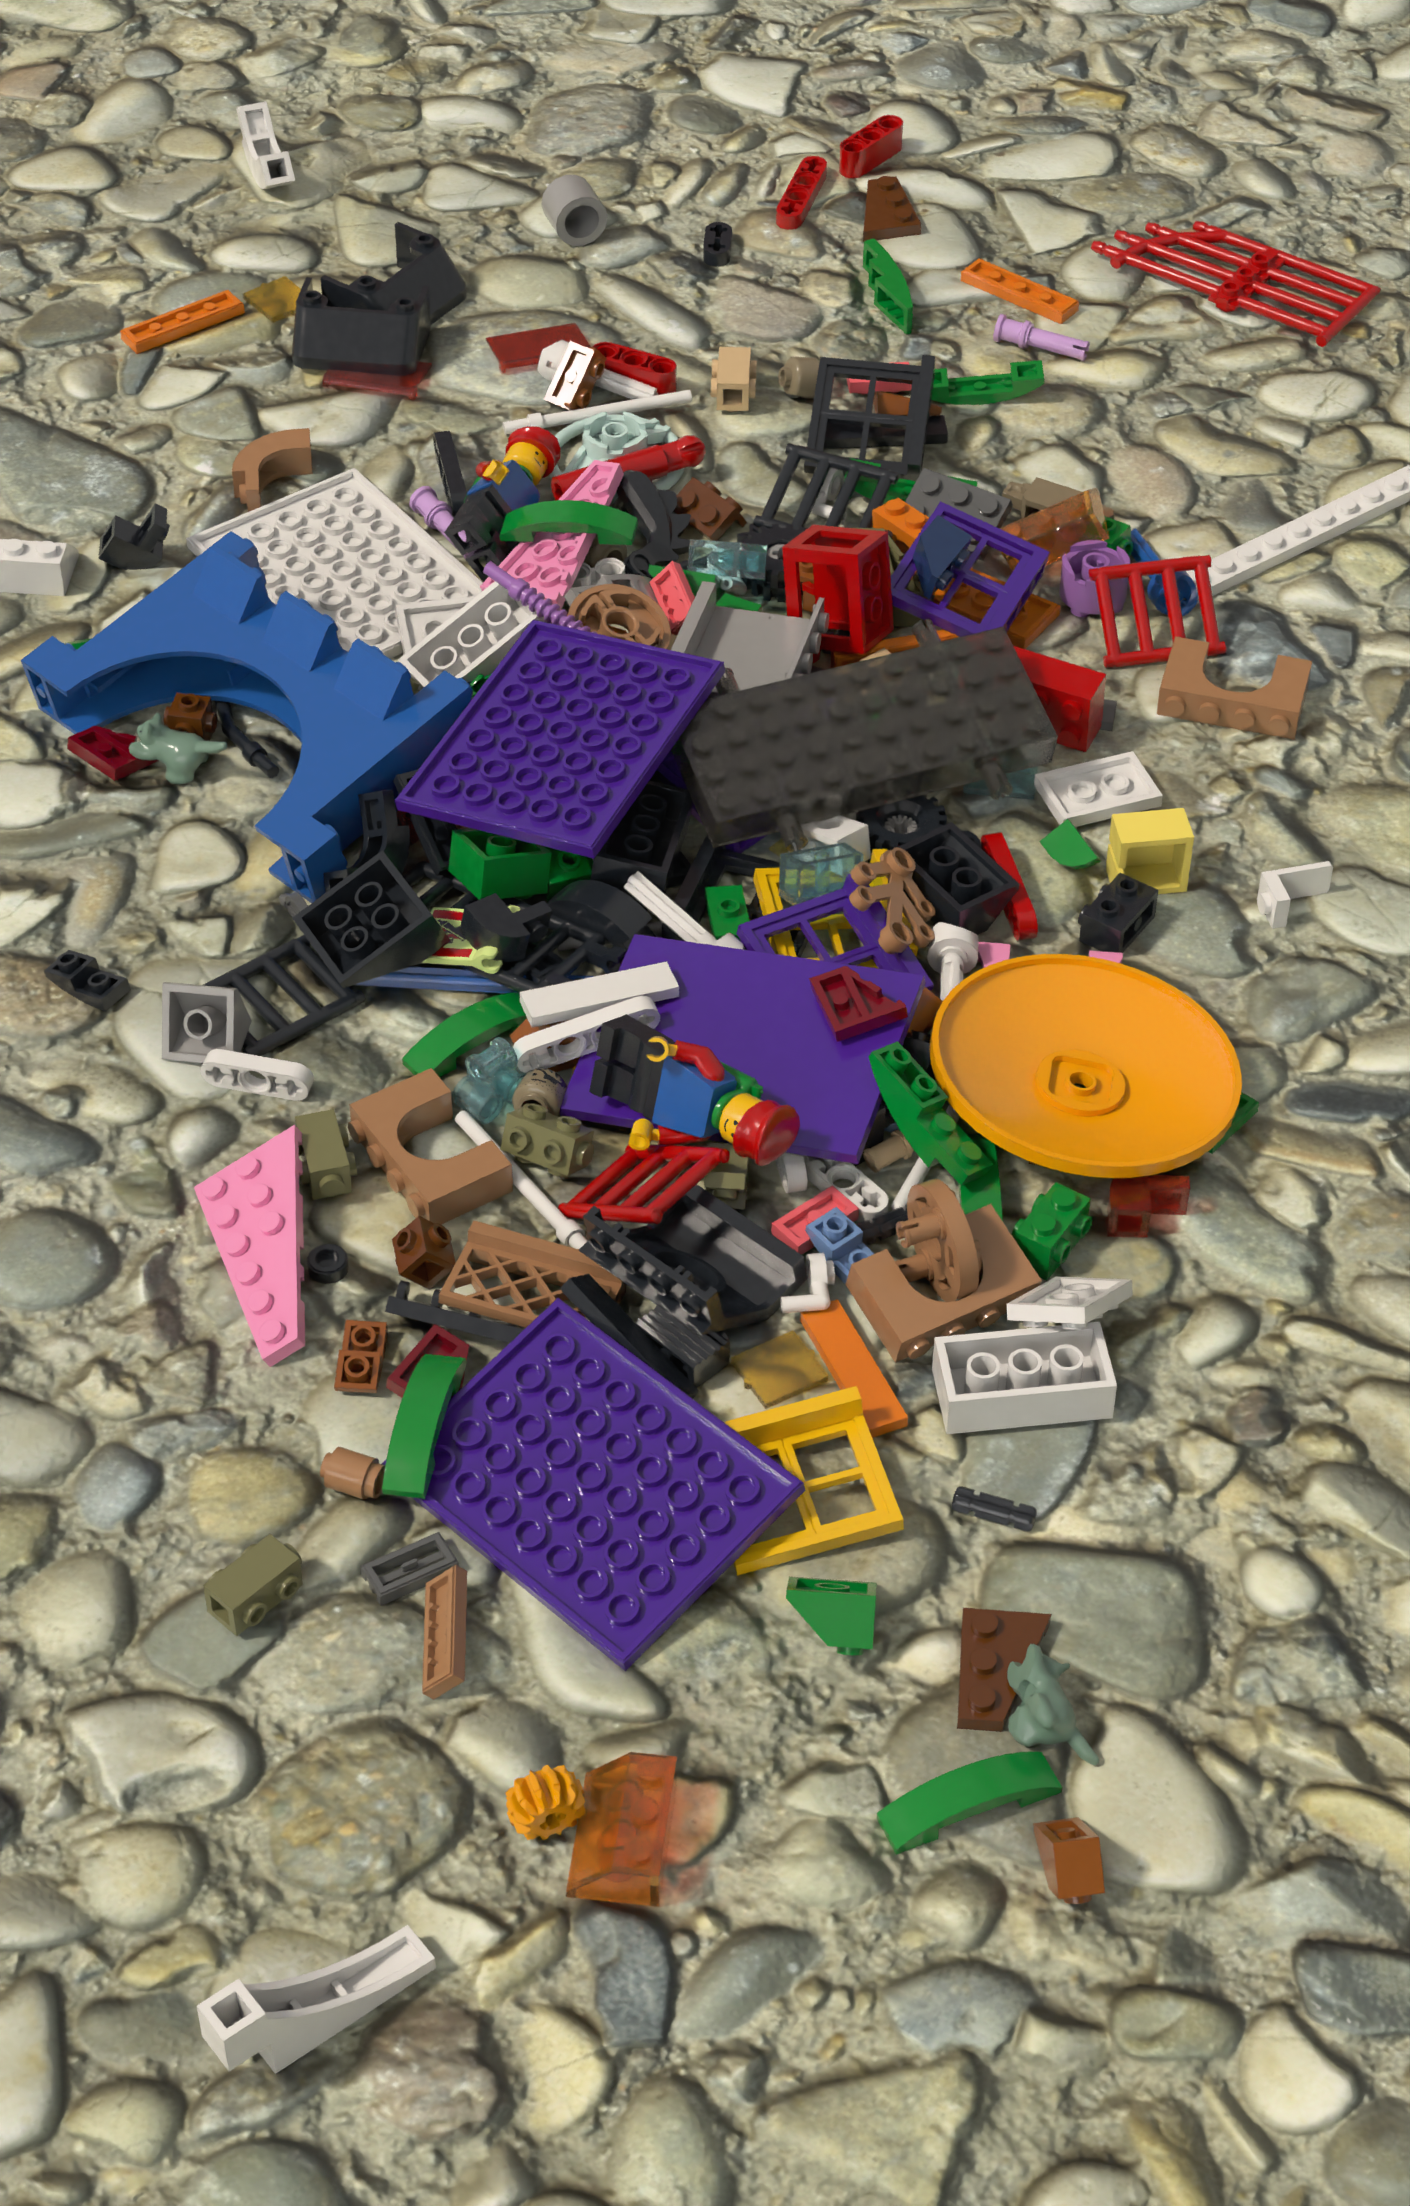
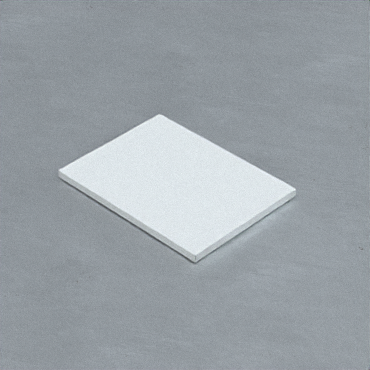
M355 468L186 538L187 548L196 557L230 531L243 539L248 538L258 550L259 567L265 574L267 581L265 586L270 600L277 605L280 595L287 591L298 599L303 598L313 609L322 615H329L338 627L337 636L339 643L347 652H349L352 643L359 638L369 646L378 647L386 657L391 659L403 653L395 614V606L397 604L477 596L482 592L480 586L483 582Z

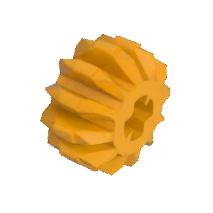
M545 1765L536 1772L530 1770L529 1775L526 1777L515 1779L514 1787L505 1792L508 1808L507 1815L511 1825L515 1827L517 1833L524 1834L527 1840L535 1839L538 1836L542 1840H546L555 1833L561 1835L562 1830L565 1828L576 1826V1819L586 1813L583 1796L584 1790L580 1780L576 1779L574 1772L567 1771L564 1765L553 1769L549 1765Z

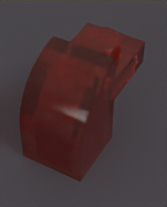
M1149 1175L1133 1178H1113L1110 1185L1106 1216L1107 1237L1148 1238L1151 1214L1186 1215L1190 1193L1189 1176Z

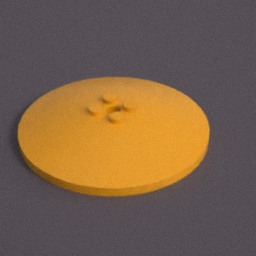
M1038 954L1007 959L991 964L963 979L950 991L937 1011L931 1032L929 1051L934 1077L938 1086L948 1096L947 1101L959 1116L974 1130L1004 1150L1035 1164L1070 1174L1101 1178H1133L1163 1173L1184 1166L1200 1158L1223 1138L1235 1117L1242 1091V1074L1235 1049L1217 1021L1203 1007L1176 987L1153 975L1101 958L1071 954ZM1074 1083L1082 1084V1085L1086 1086V1088H1080V1087H1077V1086H1075V1085H1073V1084H1074Z

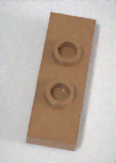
M454 1565L426 1583L422 1694L433 1700L465 1681L467 1571L458 1565Z

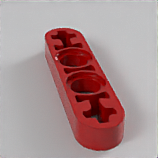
M808 156L800 162L776 209V224L780 228L793 230L803 224L827 177V161L824 158Z
M997 832L982 835V850L1019 883V890L1003 909L1015 939L1021 941L1036 938L1038 934L1036 913L1003 834Z

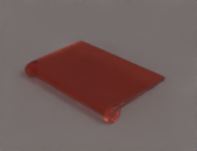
M576 323L485 338L498 361L501 374L506 373V369L538 364L543 349L560 340L571 341L586 348L591 347Z
M420 361L417 370L406 376L328 369L323 376L322 385L323 387H329L332 384L407 395L409 399L415 400L417 388L432 367V363Z

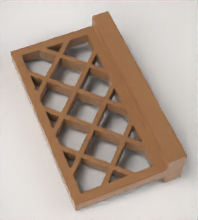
M473 1221L468 1230V1241L439 1293V1303L526 1328L538 1317L534 1315L532 1310L550 1306L557 1298L562 1301L568 1300V1297L562 1290L551 1293L546 1285L547 1283L562 1287L569 1278L590 1274L616 1303H621L626 1293V1283L578 1251L579 1249ZM469 1262H475L488 1267L474 1271ZM511 1272L526 1278L512 1282L507 1273ZM498 1276L503 1285L485 1289L481 1281ZM472 1284L476 1290V1293L467 1296L454 1292L455 1288ZM537 1287L542 1295L524 1300L520 1291ZM510 1295L515 1304L501 1306L495 1304L493 1300ZM574 1308L576 1312L585 1317L578 1308Z

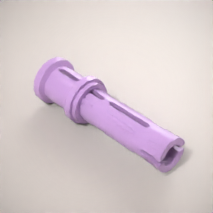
M1005 314L999 315L993 334V340L996 342L1005 340L1018 344V347L1022 349L1033 346L1077 358L1081 361H1085L1087 357L1085 351L1088 352L1090 341H1083L1034 327L1031 321L1018 322L1007 319Z
M430 486L418 488L410 497V508L415 513L421 514L428 527L438 529L454 546L444 533L454 518L451 507L446 502L440 501L437 498L436 492ZM465 531L458 532L460 538L466 542Z

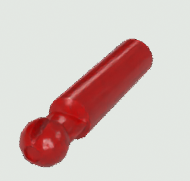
M686 435L676 441L660 446L658 444L606 460V462L619 463L623 472L627 470L641 471L652 481L667 476L670 472L686 467H696L701 464L705 457L706 448L700 438L694 435ZM589 466L553 477L551 488L555 500H559Z

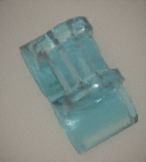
M496 1037L490 1042L489 1048L480 1054H472L466 1058L467 1076L458 1082L452 1093V1101L482 1124L492 1122L501 1112L505 1101L513 1104L514 1090L521 1078L526 1074L517 1067L518 1059L515 1050L505 1039Z

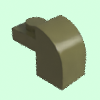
M709 1143V1147L727 1149L730 1152V1159L727 1163H720L705 1176V1190L733 1209H745L749 1158L738 1156L734 1151L733 1144Z

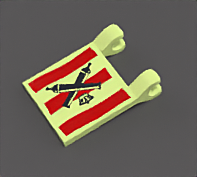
M515 905L507 906L512 913L521 910ZM433 907L430 913L451 941L422 963L473 966L486 973H497L503 964L502 960H493L498 953V949L492 946H485L476 950L459 931L464 909Z

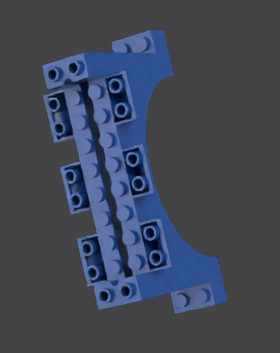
M230 531L76 650L71 644H64L54 636H51L21 659V663L38 708L74 734L93 726L104 727L119 718L148 707L171 703L176 693L208 696L213 701L247 706L271 716L287 727L302 743L297 769L287 790L270 812L255 825V829L280 847L283 854L268 869L269 873L293 891L298 892L304 899L313 903L326 893L323 874L325 872L347 869L348 862L342 851L363 834L358 794L393 790L394 799L396 800L399 796L393 782L396 775L414 771L421 767L473 699V690L463 678H456L447 671H443L414 695L410 683L411 674L402 663H395L386 657L378 647L369 646L358 638L352 643L349 652H347L339 643L337 636L338 627L329 615H322L313 609L303 598L298 599L287 591L280 595L277 605L270 600L265 586L267 584L265 574L259 567L256 546L248 538L243 539Z

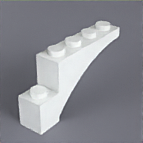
M407 1925L382 1941L349 1958L307 1974L274 1982L243 1984L237 1979L197 2005L202 2037L228 2071H231L259 2052L276 2074L436 1969L435 1957Z

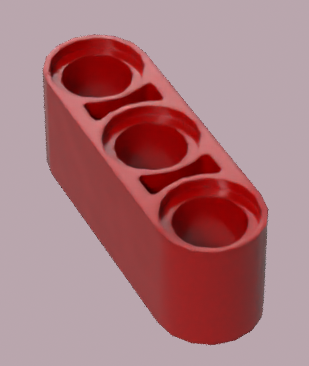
M884 115L840 143L839 173L847 178H859L902 150L903 120L895 115Z
M599 342L592 346L607 358L605 369L657 388L658 395L677 392V366L673 360L612 342Z

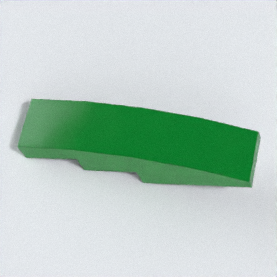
M875 238L864 241L863 268L869 273L868 286L874 291V305L906 335L911 334L913 304L904 276L890 254Z

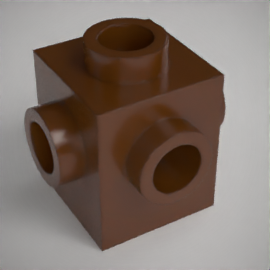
M176 693L171 706H167L165 709L164 725L170 729L197 734L205 741H210L213 733L216 731L218 716L216 712H213L211 697Z
M418 1216L409 1225L401 1229L392 1238L396 1257L395 1262L399 1275L430 1290L451 1272L456 1262L449 1230L443 1225L433 1223L421 1216Z

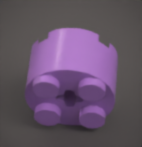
M1086 540L1075 543L1070 547V552L1064 553L1062 557L1059 595L1062 601L1071 608L1073 615L1086 617L1090 614H1100L1095 581H1090L1088 572L1089 569L1130 564V558L1122 548L1117 546L1116 551L1108 548L1105 541ZM1128 578L1109 580L1114 613H1118L1123 609L1127 597Z

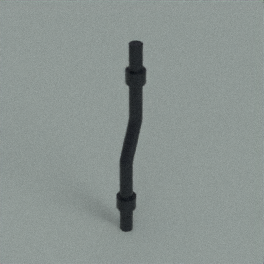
M215 701L222 732L242 751L243 758L251 766L258 767L268 778L276 777L279 773V768L267 757V751L258 742L251 741L235 726L230 702Z

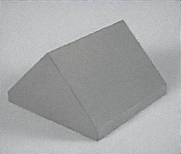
M164 982L162 987V1059L203 1063L208 1052L214 1049L241 1052L252 1020L238 989Z

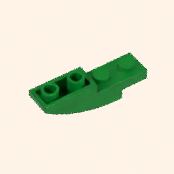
M898 1041L872 1051L869 1055V1061L880 1093L900 1131L929 1168L941 1163L961 1186L986 1175L993 1166V1163L942 1108L948 1096L936 1084L935 1080L924 1071Z

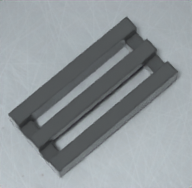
M437 1532L361 1565V1575L365 1581L369 1582L370 1590L373 1594H376L377 1601L382 1606L425 1587L427 1582L454 1565L459 1566V1562L440 1532ZM435 1550H439L438 1552H436V1553H434V1554H432V1555H429V1556H427V1557H425V1558H423V1559L417 1560V1558H419V1557H422V1556H424V1555H426V1554H428V1553H431V1552H433V1551H435ZM399 1566L402 1567V1568H400V1569H398V1570H395V1571H393V1572H391V1573H388V1574H386V1575H384V1576L378 1578V1575H381V1574H383V1573H385V1572H388V1571H390V1570H392V1569H394V1568H397V1567H399Z

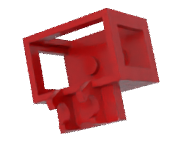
M812 525L782 547L787 616L803 618L799 562L813 563L814 584L810 581L803 582L802 591L815 595V604H817L819 597L824 598V612L829 613L828 629L850 631V637L821 634L820 649L865 654L894 630L887 531Z

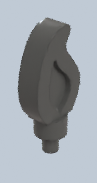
M298 892L292 894L285 893L279 896L281 905L288 909L292 918L308 906Z

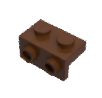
M692 477L676 495L678 501L673 513L690 514L691 518L688 525L714 544L733 522L742 528L747 524V521L740 514L743 508L730 496L723 499L721 497L722 493L709 481L703 484Z

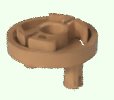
M604 584L591 587L574 599L567 616H575V621L580 620L582 623L590 616L584 626H589L590 632L596 631L600 635L650 646L657 644L656 647L664 649L668 648L670 642V624L662 608L645 593L628 586ZM608 625H620L627 629L629 633H615Z
M933 1179L912 1186L907 1199L908 1220L897 1222L896 1232L899 1240L905 1238V1240L901 1241V1245L904 1248L914 1245L916 1255L895 1262L909 1283L925 1278L930 1282L937 1295L944 1301L961 1300L978 1288L982 1262L980 1242L973 1239L968 1221L956 1198L955 1192L939 1179Z

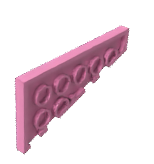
M594 460L559 500L585 501L610 506L624 476L620 464ZM536 532L533 542H520L501 562L499 567L515 579L522 578L528 582L530 588L534 587L537 589V594L543 593L545 599L550 598L552 605L558 604L561 610L566 600L564 596L572 587L596 533ZM488 577L480 586L481 590H485L494 580Z
M295 1125L194 1187L262 1360L269 1367L305 1346V1303L301 1300V1281H304V1267L300 1264V1250L304 1249L303 1196L299 1193V1176L303 1175L302 1161L299 1159V1145H302V1132Z

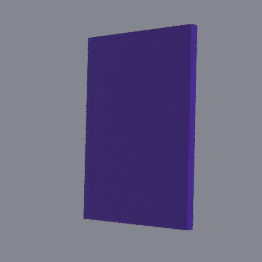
M532 620L396 798L397 810L594 859L724 675V662Z
M634 934L618 971L667 962L679 985V997L654 1002L660 1014V1022L654 1029L671 1038L674 1042L679 1040L712 1049L719 1061L757 1080L758 1085L763 1087L761 1100H773L780 1105L794 1107L799 1115L800 1127L796 1139L785 1153L858 1164L883 1099L871 1068L869 1055L872 1051L897 1041L903 1046L925 987L924 975ZM847 966L857 972L861 979L871 981L882 988V994L895 1003L898 1000L904 1002L908 1017L837 1042L811 989L809 978ZM599 1027L596 1030V1032H601V1027ZM597 1051L580 1057L565 1091L560 1108V1116L632 1128L634 1122L638 1119H647L652 1123V1120L644 1117L643 1113L630 1109L623 1102L609 1096L600 1098L590 1093L595 1060L601 1059V1057L596 1055ZM652 1123L654 1128L657 1129L658 1125ZM720 1132L713 1134L708 1139L710 1141L732 1144L722 1138Z
M557 1298L450 1399L433 1452L435 1468L425 1499H413L626 1671L805 1491V1486L801 1480L561 1299Z

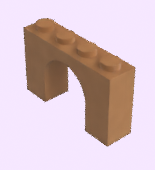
M1175 636L1160 685L1156 715L1295 740L1309 686L1312 667L1311 660L1278 655L1272 678L1267 685L1255 691L1233 692L1215 686L1204 675L1209 642Z
M432 1068L349 1104L351 1121L348 1122V1130L355 1143H361L365 1147L375 1168L381 1167L385 1172L393 1191L396 1193L401 1192L405 1197L409 1210L414 1217L421 1216L433 1223L442 1225L513 1192L512 1164L492 1140L457 1156L442 1160L419 1158L403 1148L414 1136L453 1119L451 1091Z
M991 1204L965 1215L973 1239L980 1242L982 1262L977 1290L961 1300L951 1302L936 1301L917 1292L909 1284L887 1249L851 1264L845 1285L895 1363L907 1357L916 1359L924 1355L934 1346L935 1337L962 1335L974 1327L980 1326V1328H985L992 1325L1001 1315L1007 1313V1303L1041 1284V1278Z

